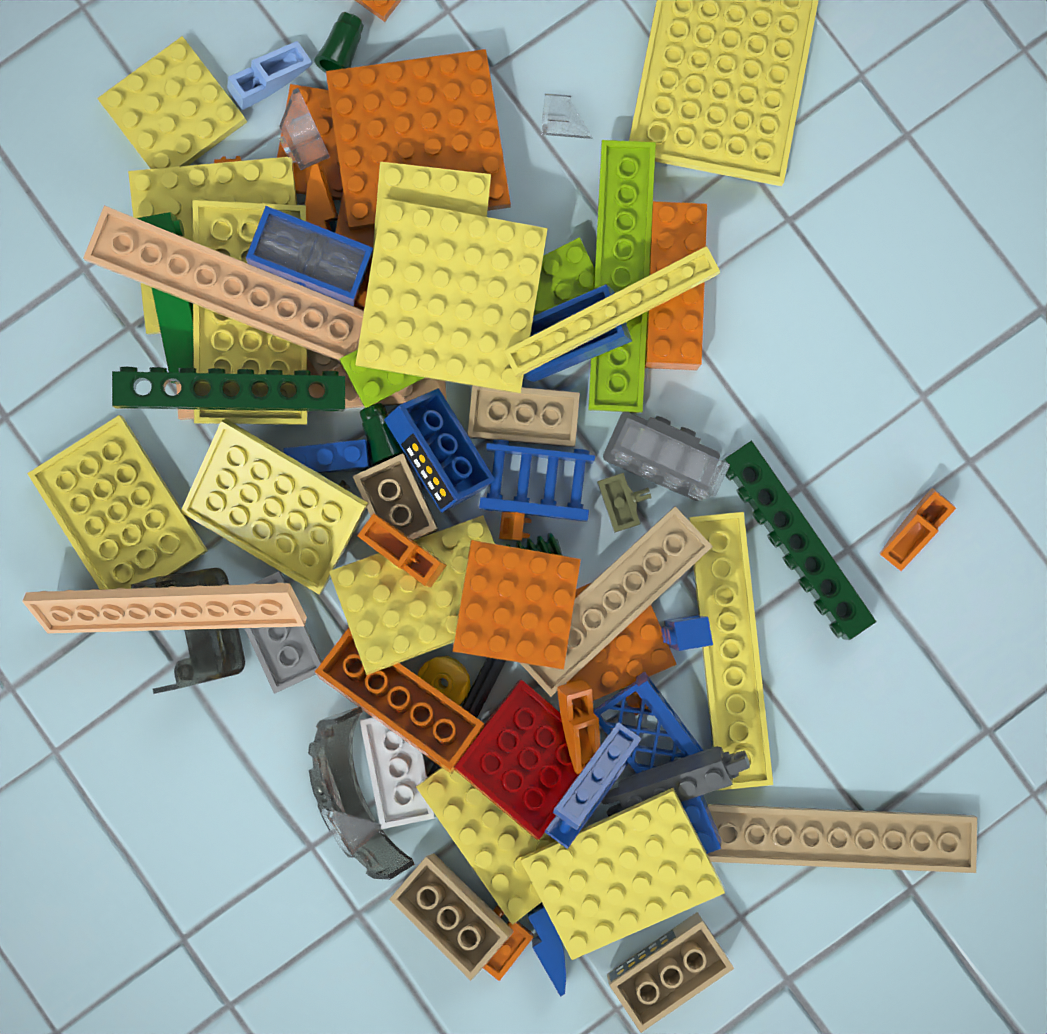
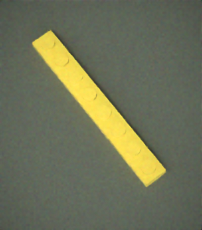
M706 246L503 352L515 376L518 378L719 275L720 270Z

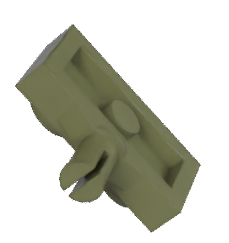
M624 473L598 481L597 483L614 533L640 525L636 512L637 502L652 498L651 493L640 496L649 493V488L633 492L627 485Z

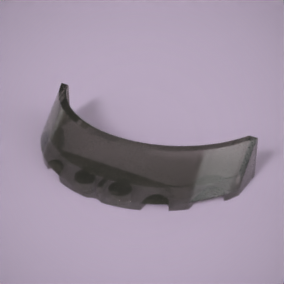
M360 706L324 718L317 723L316 728L318 729L314 741L309 743L308 754L312 756L313 768L309 770L310 782L321 816L329 831L336 832L342 841L340 847L347 857L356 858L367 868L366 874L373 879L390 880L412 867L414 861L399 849L380 828L361 792L353 760L354 730L363 712Z

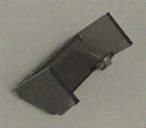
M209 568L150 578L132 584L131 589L155 586L156 588L170 586L194 587L197 585L221 586L224 584L229 585V581L222 569ZM239 628L184 630L190 657L181 659L176 663L174 668L176 683L153 688V694L241 673L245 667V656Z

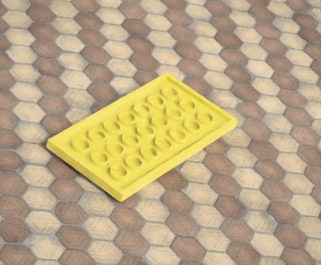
M193 200V242L247 263L246 256L265 206L306 221V206ZM193 304L194 368L196 373H208V369L219 368L225 369V374H237L238 369H252L254 374H266V370H282L283 375H294L296 370H307V348ZM199 382L195 385L194 392L199 396H205L210 392L211 386L207 382ZM229 382L223 387L224 394L230 397L236 396L240 391L239 386L234 382ZM256 383L252 387V393L257 397H263L268 393V387L263 383ZM286 383L281 386L280 392L283 396L290 398L296 394V388L294 385ZM194 410V424H220L222 420L227 419L234 424L307 425V411Z

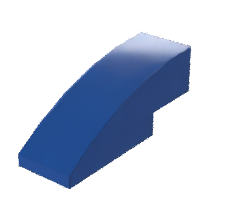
M541 902L528 912V918L538 934L537 937L532 939V948L561 997L565 994L566 989L563 943Z

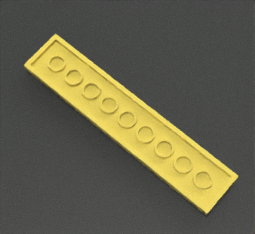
M744 512L689 517L688 520L713 546L693 565L698 615L709 618L713 641L712 646L702 647L712 747H722L724 752H729L730 754L745 750L750 761V768L739 772V776L733 778V785L719 790L773 785Z

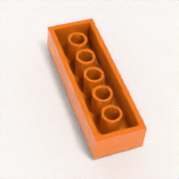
M653 201L649 276L706 247L707 204ZM705 282L648 310L645 368L698 370L702 365Z
M350 628L346 630L315 670L319 679L450 774H453L455 771L454 766L484 727L482 721L400 663L366 675Z

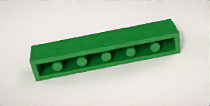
M171 212L137 218L178 236H184L182 221L180 219L177 220V217ZM151 287L168 371L179 373V368H194L193 303ZM171 381L173 384H180L179 382Z

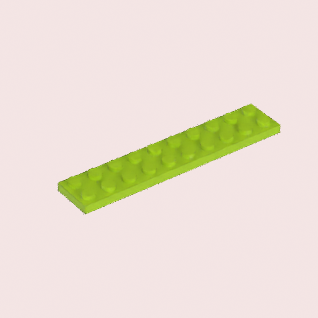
M601 141L594 289L607 284L617 293L649 276L656 142ZM648 311L626 322L632 342L591 358L588 411L643 412Z
M580 237L543 255L533 316L594 290L595 268ZM358 350L339 359L364 408L425 378L356 366Z

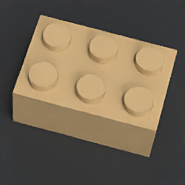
M400 454L353 476L363 500L368 502L367 509L370 516L373 513L413 541L439 530L404 454Z

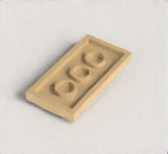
M472 386L468 436L469 438L498 439L509 442L575 447L580 393L521 388V393L518 394Z

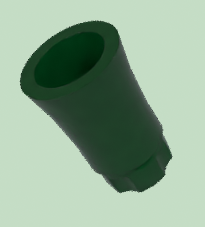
M342 12L337 22L334 23L326 42L314 59L315 64L323 72L351 68L364 27L359 17Z
M382 403L373 404L360 411V417L363 421L362 427L367 438L373 467L400 454L405 455L384 421L389 414H387L386 408Z

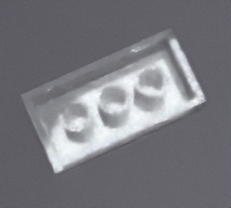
M629 418L622 425L609 453L614 456L613 460L627 467L629 464H633L639 467V473L650 478L657 475L664 479L663 483L674 489L683 487L689 490V496L701 501L703 498L708 499L716 496L730 466L726 462Z

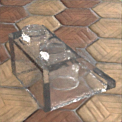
M294 89L279 125L283 133L279 140L291 163L297 162L300 169L303 170L330 156L299 89Z

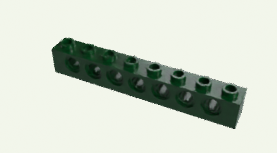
M125 366L120 367V371H112V406L116 409L344 412L345 376H339L338 371H322V376L311 375V371L296 370L294 375H283L282 370H266V374H254L252 369H238L237 374H225V369L219 368L208 369V373H196L195 368H179V373L167 372V368L150 367L149 372H138L137 367ZM140 381H149L151 383V391L148 394H137L136 385ZM171 381L181 384V391L174 396L168 395L165 392L166 385ZM199 382H207L211 386L210 392L205 396H199L194 392L195 385ZM229 382L236 383L240 388L239 393L233 397L225 395L223 392L225 384ZM256 383L265 384L268 387V393L263 397L255 396L252 393L253 385ZM290 383L294 385L296 394L290 398L283 396L280 392L283 384ZM312 384L321 385L324 389V395L320 398L312 397L308 390Z
M751 440L720 461L723 465L721 467L723 474L729 481L733 479L738 486L736 491L744 503L749 502L753 508L752 515L759 525L764 524L769 534H767L769 541L775 548L779 547L785 556L782 558L790 570L795 569L800 579H798L800 586L806 593L810 592L816 600L813 604L821 615L826 614L831 624H829V627L837 638L841 637L844 640H851L875 624L877 621L753 441ZM745 468H750L754 471L755 479L753 482H749L743 477V470ZM761 490L769 493L770 501L768 504L760 502L758 495ZM777 512L785 516V524L782 527L777 526L774 522V516ZM793 534L797 535L801 540V545L797 550L790 545V537ZM808 557H812L816 562V568L812 572L808 571L805 567ZM825 579L832 586L828 594H824L821 590V583ZM841 602L847 607V612L843 617H840L836 610Z

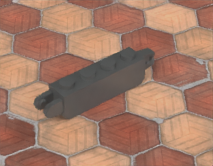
M716 746L625 777L619 782V787L609 790L601 803L606 805L617 801L620 802L617 805L611 806L606 811L608 817L671 788H674L680 802L733 785V778L739 776V772L750 768V761L745 750L730 754L729 752H724L722 747Z

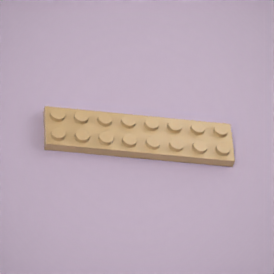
M676 506L673 507L575 598L564 670L525 663L520 664L550 697L557 692V686L567 683L713 546Z

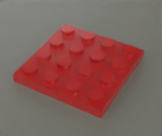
M522 679L517 681L454 766V770L537 840H540L546 828L555 818L554 808L579 776L574 771L561 713Z

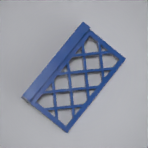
M646 672L637 676L634 683L593 710L594 714L599 718V725L607 735L612 731L611 728H614L617 724L606 722L601 716L608 709L620 711L619 723H622L624 711L638 713L637 726L622 725L635 732L638 736L639 733L655 735L653 747L638 745L628 758L627 762L636 773L657 767L653 766L655 754L670 756L669 762H672L675 757L683 758L704 751ZM636 691L642 699L640 708L625 706L626 697ZM643 714L656 717V729L641 727ZM659 736L671 737L673 740L672 750L657 748ZM636 751L651 753L649 765L638 764L635 761Z

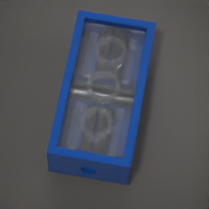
M265 206L246 260L252 266L354 307L372 259L373 248Z

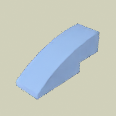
M296 41L252 60L250 68L228 77L227 89L240 109L244 110L286 86L312 65V61L299 42Z

